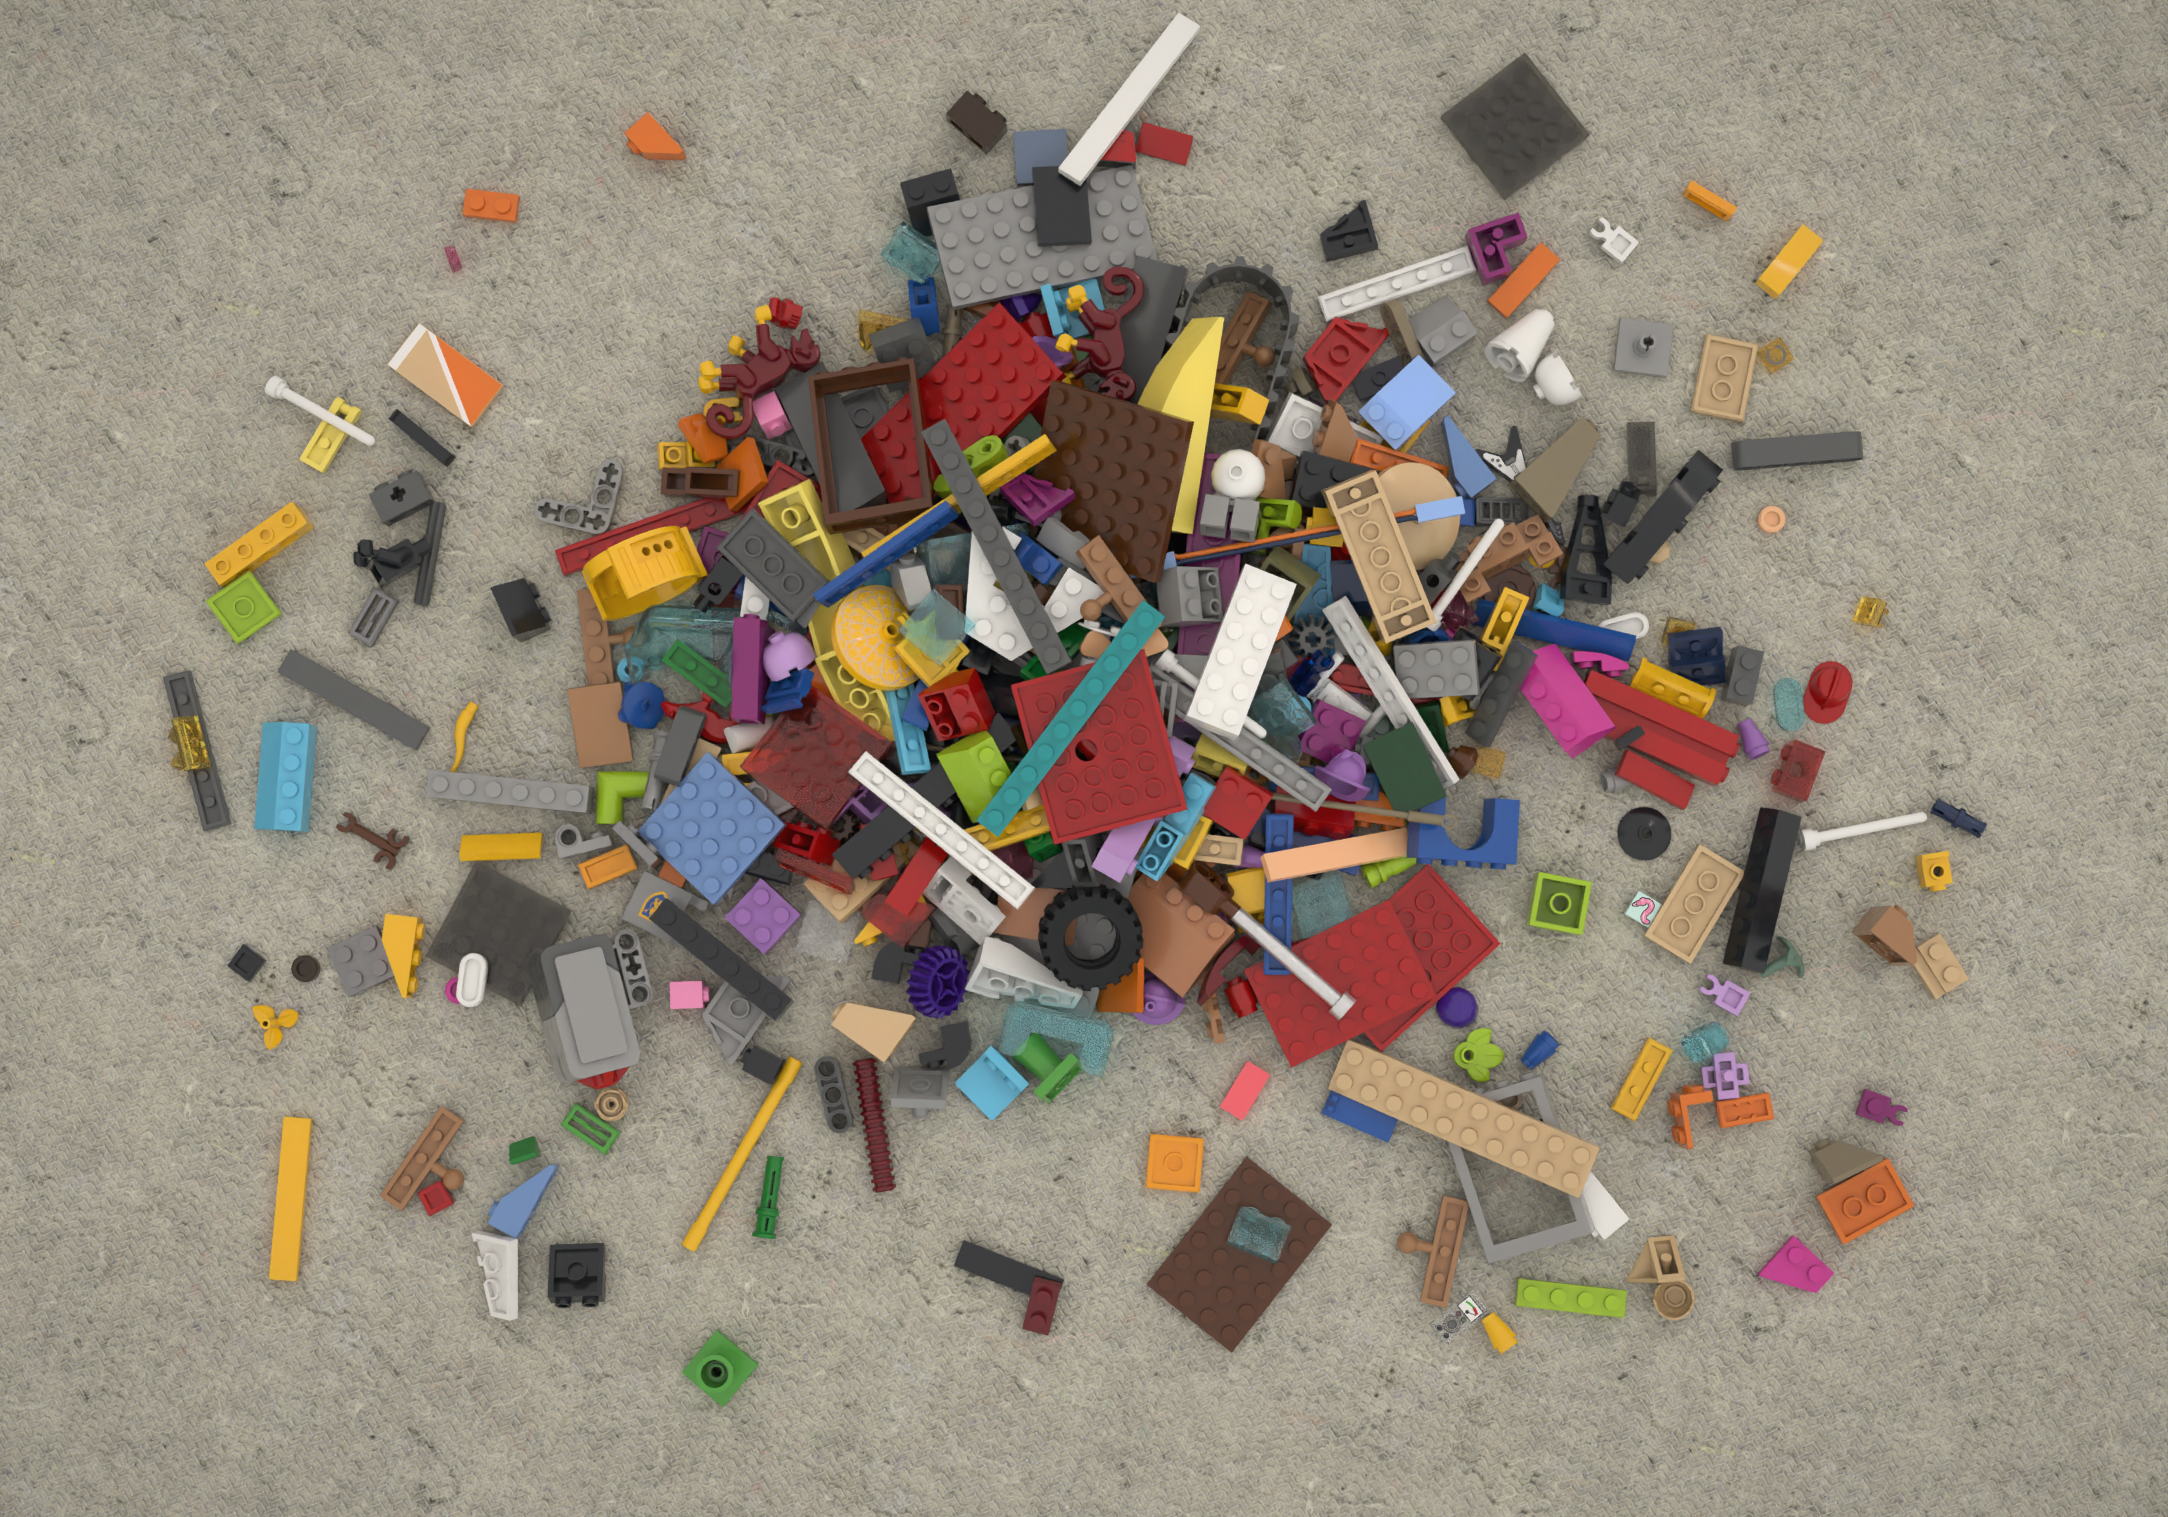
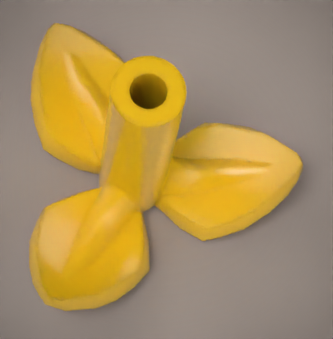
M267 1005L252 1007L253 1015L260 1023L261 1028L267 1029L264 1033V1043L268 1050L277 1047L283 1039V1033L279 1027L291 1028L296 1024L299 1017L298 1012L294 1009H284L278 1018H275V1012L272 1007Z

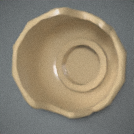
M1684 1280L1659 1283L1653 1295V1304L1657 1313L1668 1320H1680L1686 1317L1692 1311L1695 1302V1293L1690 1284Z

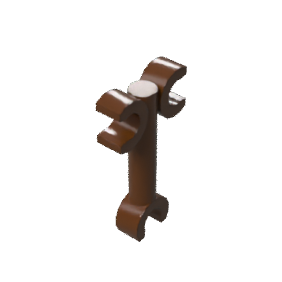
M344 812L343 815L349 818L350 825L344 827L337 824L336 828L341 832H352L382 849L383 851H379L375 855L374 861L379 863L382 857L387 856L389 863L386 868L388 870L394 868L396 865L395 857L398 855L400 848L405 847L409 843L410 837L404 836L402 841L397 843L395 835L398 830L392 829L388 833L387 841L358 824L353 814Z

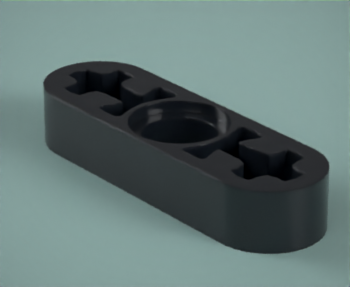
M398 409L388 418L447 468L456 458Z

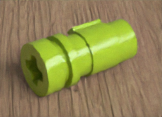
M1405 856L1360 865V871L1365 882L1372 889L1380 885V881L1384 883L1388 877L1395 876L1417 863L1416 858H1407Z

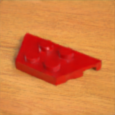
M1335 317L1304 355L1302 360L1326 405L1329 399L1337 401L1388 338L1387 328H1383V330L1368 327L1366 323H1352L1347 319Z

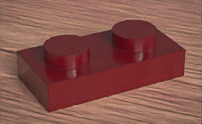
M1035 1276L1022 1329L1049 1335L1062 1283Z

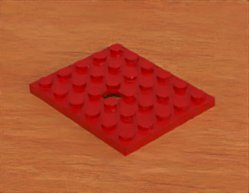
M1141 649L1038 784L1054 845L1188 810L1145 649ZM1096 662L1011 684L1028 750L1038 740ZM1088 739L1095 743L1097 754L1092 760L1084 761L1077 756L1075 749L1077 743L1081 740Z

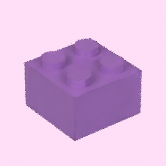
M761 878L724 918L759 951L767 955L803 917V914L772 885Z

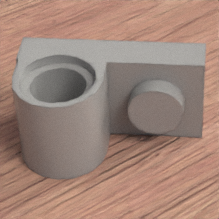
M570 824L561 826L555 834L559 859L563 860L615 847L614 838L611 835L606 836L605 832H599L589 835L590 840L586 841L583 831L579 827ZM573 830L576 834V840L573 844L567 845L564 841V835L566 832Z

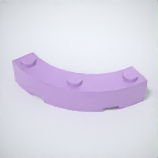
M1172 735V738L1169 737L1179 777L1182 773L1188 775L1195 762L1191 757L1196 748ZM1164 816L1112 829L1091 867L1119 883L1125 873L1131 876L1138 863L1134 859L1152 826L1157 827Z

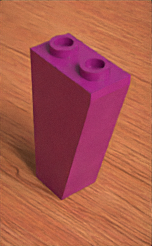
M744 614L743 618L734 617L731 718L738 723L765 725L766 713L760 708L762 705H766L767 700L764 698L769 687L770 678L764 670L762 655L765 646L769 643L768 638L775 633V629L769 626L767 621L761 620L760 616L755 614Z

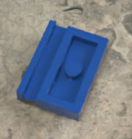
M805 668L800 671L789 672L791 676L785 679L771 681L764 698L767 700L766 705H762L760 709L767 714L802 708L801 698L806 697L809 693L814 673Z

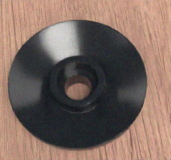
M1649 807L1635 808L1621 819L1617 830L1618 842L1622 850L1630 857L1642 861L1652 860L1662 855L1668 848L1671 840V828L1668 820L1659 811ZM1644 828L1650 830L1649 838L1642 836L1641 832Z

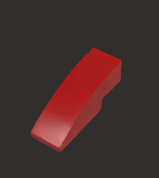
M926 836L887 894L884 902L908 916L948 853L941 847L935 846V842Z

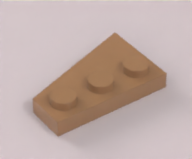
M1208 971L1197 982L1198 986L1202 985V982L1205 976L1207 975ZM1215 992L1202 1005V1010L1209 1013L1210 1022L1205 1023L1208 1039L1214 1038V1043L1217 1044L1226 1041Z

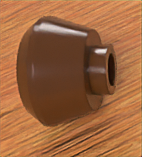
M1459 745L1458 748L1453 746L1447 753L1446 758L1461 780L1472 769L1479 754L1476 748Z

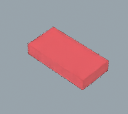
M1246 1061L1219 1107L1243 1121L1270 1074L1251 1062Z

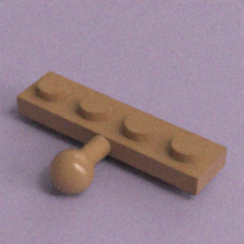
M1247 291L1221 337L1215 383L1227 385L1244 354L1253 357L1256 364L1260 367H1268L1273 364L1275 353L1272 348L1268 346L1257 348L1250 345L1272 306L1268 299Z
M1098 535L1075 553L1104 594L1096 600L1088 599L1084 601L1080 607V614L1087 621H1095L1101 616L1102 608L1111 602L1126 623L1145 599Z
M577 590L588 685L616 682L612 645L625 643L629 647H638L644 641V633L639 627L630 626L624 633L611 634L609 621H603L590 590Z
M441 1106L379 1196L403 1211L430 1171L442 1178L443 1184L447 1189H459L464 1183L463 1173L458 1169H447L437 1161L465 1120L445 1106Z
M1442 1195L1432 1243L1418 1240L1416 1235L1411 1232H1404L1397 1239L1398 1249L1405 1254L1413 1253L1415 1250L1430 1253L1419 1300L1422 1303L1447 1308L1469 1209L1467 1200Z

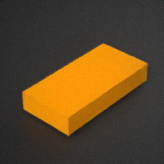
M1692 180L1682 194L1685 198L1724 221H1728L1737 209L1733 204Z
M629 844L578 864L588 889L639 869Z

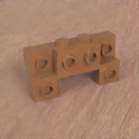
M1539 514L1517 525L1514 522L1509 525L1504 524V527L1458 590L1467 606L1471 605L1472 601L1486 594H1491V589L1485 580L1529 559L1530 555L1539 569L1558 557L1559 559L1563 558V552L1552 533L1548 532ZM1483 536L1473 539L1466 546L1467 550L1458 554L1462 562L1456 570L1459 571Z

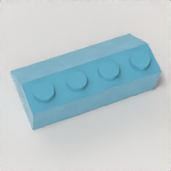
M290 722L263 723L254 829L309 832L317 726Z

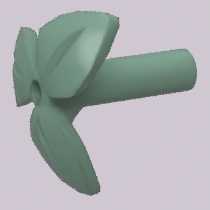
M1778 936L1776 939L1784 944L1787 948V953L1766 964L1765 973H1760L1761 977L1765 978L1789 965L1797 967L1798 978H1802L1805 972L1802 958L1789 940Z

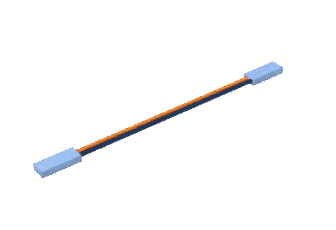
M1462 496L1417 504L1412 510L1393 514L1397 523L1413 520L1417 521V523L1464 515L1465 509ZM1334 524L1256 539L1255 543L1241 542L1183 554H1174V551L1168 552L1163 570L1199 561L1340 535L1341 532L1338 525ZM1130 575V579L1137 578L1136 576Z

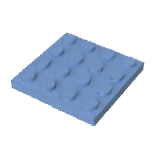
M707 752L680 782V787H676L638 831L640 832L639 835L645 841H649L659 851V854L713 905H717L787 824L715 756Z

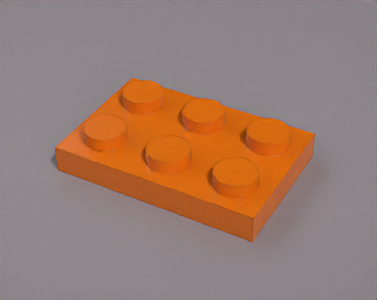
M1884 1158L1883 1161L1854 1174L1815 1196L1840 1243L1843 1245L1914 1207L1889 1158Z

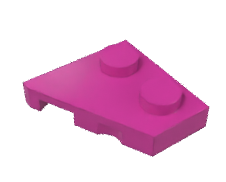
M1792 1235L1757 1274L1763 1278L1817 1293L1833 1276L1834 1272Z

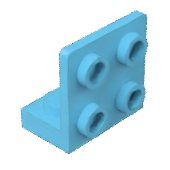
M1095 278L1057 291L1050 283L1040 286L1053 336L1057 340L1062 334H1068L1074 339L1090 335L1078 318V310L1069 313L1065 301L1069 297L1068 289L1081 285L1085 289L1087 299H1091L1099 310H1105L1099 284Z
M993 1045L955 1082V1085L990 1120H994L1030 1084Z

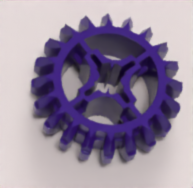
M934 945L931 948L926 947L924 953H919V960L913 961V970L909 971L911 976L906 981L910 985L906 991L910 995L908 1002L912 1003L913 1009L923 1014V1016L930 1018L950 1016L952 1011L958 1010V1003L964 1002L962 998L964 993H968L965 990L968 980L967 976L970 973L966 968L968 962L963 959V955L959 956V952L952 947Z

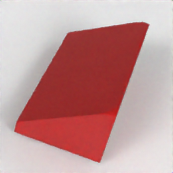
M1143 122L1135 152L1186 166L1193 143V136Z

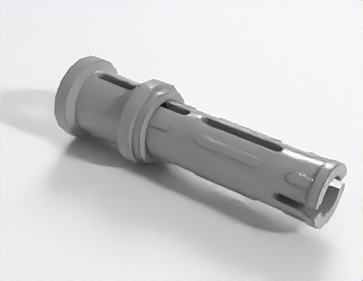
M657 731L653 733L654 746L652 753L648 756L651 765L640 808L643 812L647 809L646 813L653 814L658 808L663 787V781L655 779L654 772L668 737V732Z

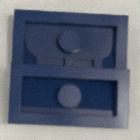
M1721 627L1667 633L1670 672L1702 686L1725 683V659L1723 656V631Z

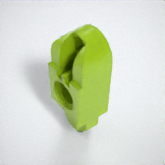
M993 435L980 439L963 451L976 478L1008 458L1003 442L999 437ZM943 474L937 476L938 478L935 480L933 487L937 495L945 499L953 493Z

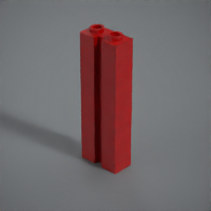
M1591 670L1587 673L1584 684L1616 726L1604 738L1614 742L1634 727L1641 726L1645 734L1626 746V748L1711 786H1716L1719 782L1723 783L1729 772L1726 763L1729 757L1734 758L1740 747V744L1737 743L1739 735L1596 671Z

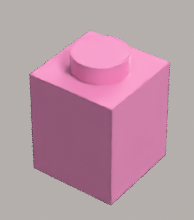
M774 391L753 401V410L768 440L792 429Z
M705 981L670 982V1009L706 1008V1002H710V987L705 986Z

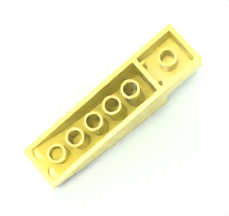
M1223 317L1191 319L1156 366L1138 402V405L1194 421L1171 533L1193 534L1224 323Z

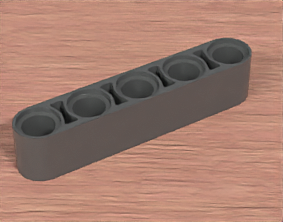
M1859 431L1742 440L1731 443L1733 470L1736 471L1852 462L1863 459L1862 438Z

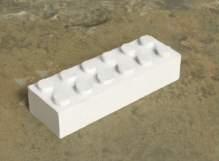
M1248 564L1244 565L1183 721L1235 741L1240 734L1297 584Z

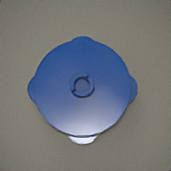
M628 681L624 686L625 693L622 698V708L618 712L619 720L623 723H629L636 728H655L664 715L663 709L660 706L665 701L662 689L650 682Z

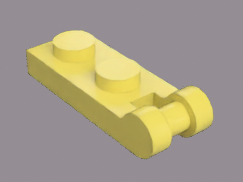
M340 397L334 400L328 410L336 416L340 413L345 415L344 420L352 425L359 420L362 414L361 409L356 406L350 407ZM322 420L299 460L325 474L348 434Z

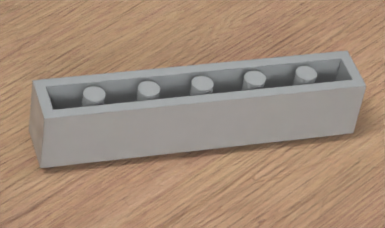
M429 770L426 797L434 799L581 814L592 813L594 788L584 785Z

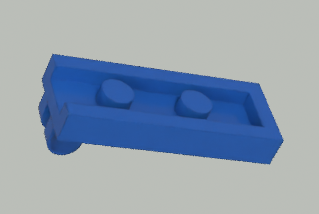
M1330 1090L1321 1114L1385 1142H1389L1398 1121L1394 1117Z

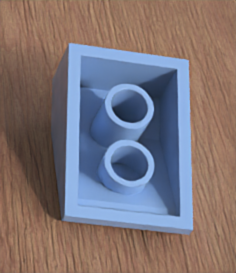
M1418 355L1358 412L1395 450H1398L1456 392Z

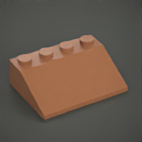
M1143 873L1132 886L1128 900L1131 902L1134 910H1136L1143 929L1142 937L1144 942L1143 948L1140 949V958H1144V967L1181 998H1184L1235 940V929L1219 916L1203 909L1166 873L1162 875L1159 881H1155Z

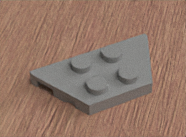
M762 974L781 991H784L791 981L787 977ZM724 981L701 1016L713 1034L728 1064L733 1066L767 1017V1014L728 982Z

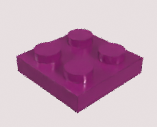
M1316 699L1294 748L1329 763L1334 757L1342 753L1344 749L1353 750L1366 721L1320 699Z

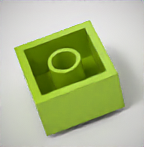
M1543 872L1534 873L1525 926L1577 936L1583 935L1592 882Z

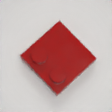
M1227 765L1214 785L1216 788L1204 807L1205 812L1203 815L1245 840L1274 793Z

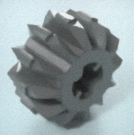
M1309 614V622H1305L1304 618L1300 617L1298 621L1301 627L1292 625V631L1296 634L1289 636L1291 642H1297L1292 647L1294 652L1302 649L1301 658L1304 659L1309 652L1311 653V659L1316 660V652L1325 657L1327 654L1324 647L1333 649V643L1328 640L1335 639L1336 635L1334 632H1328L1333 627L1330 622L1323 625V616L1318 617L1317 622H1314L1313 614ZM1309 632H1315L1319 639L1316 637V642H1310L1309 638L1305 637H1309Z

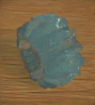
M1710 1022L1690 1031L1680 1043L1683 1046L1684 1053L1691 1061L1700 1062L1720 1053L1728 1045L1729 1039L1724 1027L1722 1028L1719 1022Z

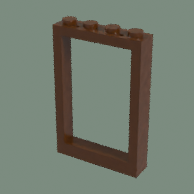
M902 357L893 362H873L864 367H845L841 371H821L815 375L808 376L824 521L830 535L908 522L933 507L935 499L928 445L921 434V431L925 430L920 381L914 358ZM908 381L923 498L838 512L825 395Z

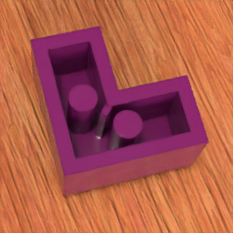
M1519 212L1468 229L1465 239L1482 286L1509 276L1511 268L1505 251L1523 245L1527 239Z

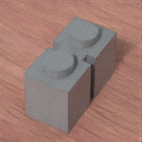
M1220 493L1213 495L1205 494L1200 521L1201 535L1225 538L1229 514L1233 512L1230 525V539L1255 543L1260 516L1259 501L1249 497L1246 499L1235 498V500H1230V497H1224Z

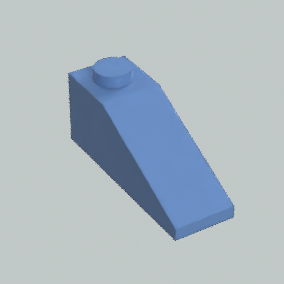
M1446 416L1441 422L1451 478L1455 484L1452 487L1458 496L1473 499L1493 484L1497 478L1450 417Z
M556 1163L549 1165L500 1199L499 1202L495 1201L488 1212V1215L491 1216L488 1224L515 1239L521 1237L560 1165Z

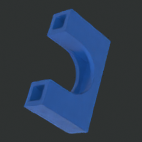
M1446 797L1417 811L1444 815ZM1484 799L1481 834L1475 844L1465 850L1451 842L1445 828L1442 826L1409 821L1407 858H1416L1417 864H1432L1433 860H1441V865L1457 866V861L1466 862L1465 867L1482 868V863L1490 864V869L1506 870V865H1516L1520 800Z

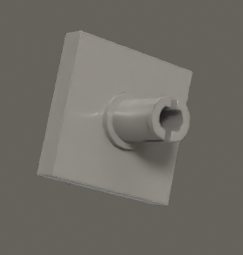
M1620 318L1613 372L1666 378L1673 324Z
M895 1067L891 1107L912 1108V1116L916 1119L926 1118L928 1116V1108L945 1109L949 1068Z

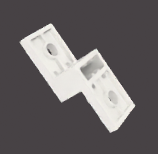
M914 828L913 832L915 835L910 840L919 848L926 835L917 828ZM948 854L922 894L981 945L985 936L990 937L1006 916L1001 913L996 905L991 904L982 896L976 887L968 883L974 874Z

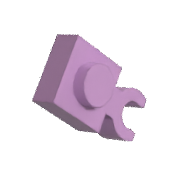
M1706 975L1705 978L1712 982V987L1709 990L1699 987V992L1704 995H1715L1713 1004L1734 1016H1738L1750 992L1729 980H1725L1720 985L1715 976Z

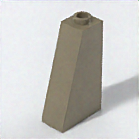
M1583 416L1509 483L1511 488L1535 514H1539L1544 523L1550 520L1558 511L1601 436L1597 432L1596 425L1592 421L1586 420Z

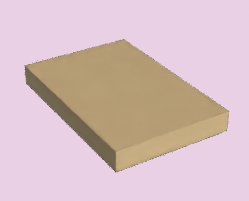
M1706 334L1690 412L1742 423L1744 421L1759 344Z

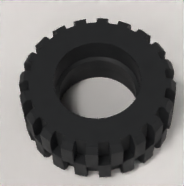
M1101 884L1099 887L1077 888L1073 885V888H1067V892L1063 894L1059 892L1054 896V901L1052 904H1047L1044 909V916L1040 918L1038 933L1041 954L1047 968L1054 973V977L1060 982H1067V986L1074 989L1079 986L1082 987L1083 991H1091V988L1098 987L1100 991L1107 989L1106 985L1113 983L1115 986L1122 982V976H1129L1133 971L1132 966L1134 963L1138 964L1141 957L1140 949L1143 948L1144 942L1142 925L1131 902L1124 898L1119 891L1114 888L1112 890L1108 889L1104 884ZM1088 913L1106 916L1113 923L1116 930V941L1112 949L1104 956L1094 960H1084L1075 957L1070 953L1065 943V932L1069 924L1077 917Z

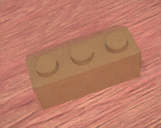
M1891 905L1871 907L1852 931L1855 936L1893 966H1914L1917 962L1913 923L1906 918L1908 913L1897 905H1894V907Z

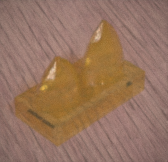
M859 309L857 318L859 323L858 333L863 349L867 351L872 347L868 334L910 319Z
M183 716L172 719L173 727L170 729L167 738L178 745L179 751L173 757L170 765L182 771L209 768L210 763L198 716Z

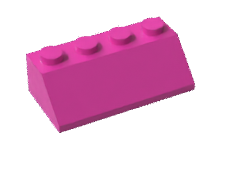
M1552 644L1532 651L1538 656L1520 690L1564 751L1573 759L1614 730L1616 726L1557 645Z

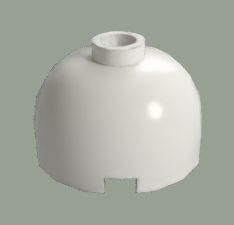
M1556 351L1539 362L1534 374L1537 384L1533 388L1540 400L1546 398L1551 404L1562 406L1583 397L1579 388H1576L1572 375Z
M1242 449L1230 450L1222 454L1214 463L1211 472L1212 486L1216 493H1220L1224 497H1230V500H1235V498L1246 499L1248 497L1255 500L1264 488L1265 469L1260 459L1251 452Z

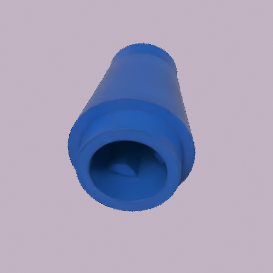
M1544 1030L1541 1034L1537 1033L1520 1060L1533 1070L1555 1054L1560 1044Z

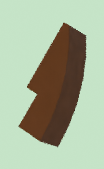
M663 467L661 494L665 497L674 498L738 497L740 470Z

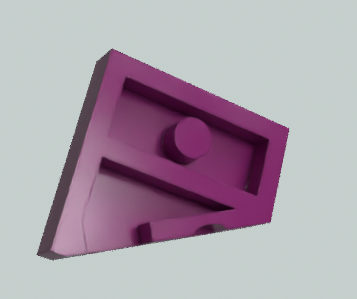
M1024 473L1000 487L1001 494L1034 527L1075 499V492L1072 489L1067 488L1064 491L1053 487L1051 482L1037 480L1033 476Z

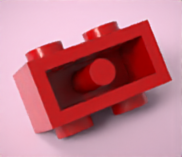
M797 821L796 825L785 822L787 826L776 837L773 844L774 847L787 851L785 856L800 861L804 857V863L818 868L820 863L828 866L832 865L834 860L832 854L838 849L840 841L830 837L831 831L816 827L815 831H813L812 825Z

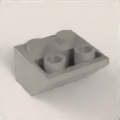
M1176 566L1163 570L1161 582H1157L1159 611L1166 616L1161 626L1184 627L1219 623L1222 621L1223 610L1218 568Z

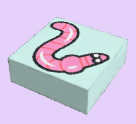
M1637 891L1624 915L1648 928L1662 904Z

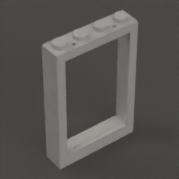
M1535 1071L1528 1072L1519 1076L1520 1081L1510 1083L1509 1079L1502 1080L1493 1084L1494 1089L1484 1091L1483 1087L1471 1090L1493 1101L1533 1090L1543 1122L1561 1129L1543 1073L1536 1075ZM1448 1141L1488 1264L1594 1232L1595 1227L1582 1192L1580 1198L1568 1194L1576 1218L1575 1221L1494 1244L1463 1149Z

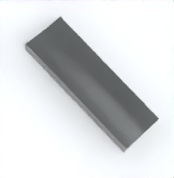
M1137 255L1133 271L1143 281V298L1138 307L1120 322V331L1125 349L1122 371L1129 375L1136 383V392L1130 401L1138 404L1156 366L1164 356L1166 339L1168 334L1171 333L1174 313L1179 306L1189 273L1188 268ZM1129 282L1123 304L1133 295L1134 289L1131 282ZM1100 378L1098 388L1106 379Z
M823 361L799 377L775 387V393L819 486L820 478L808 376L815 375L821 371H827ZM839 394L825 395L838 512L885 504V489Z

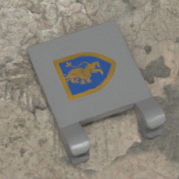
M644 871L621 919L686 950V948L649 918L666 898L684 912L688 904L701 911H706L710 902Z

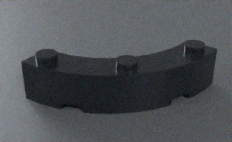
M1697 450L1675 476L1669 487L1660 495L1634 529L1637 532L1631 530L1603 565L1626 584H1629L1634 577L1639 580L1649 569L1646 565L1671 534L1674 531L1679 534L1686 526L1688 521L1685 517L1706 491L1711 493L1721 481L1717 477L1723 469L1700 450Z

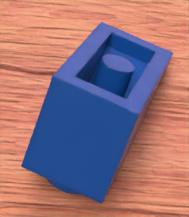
M934 277L908 280L911 319L919 317L926 336L940 333Z

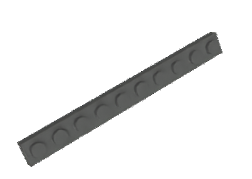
M943 419L921 431L1046 674H1052L1072 663L1065 646L947 420Z

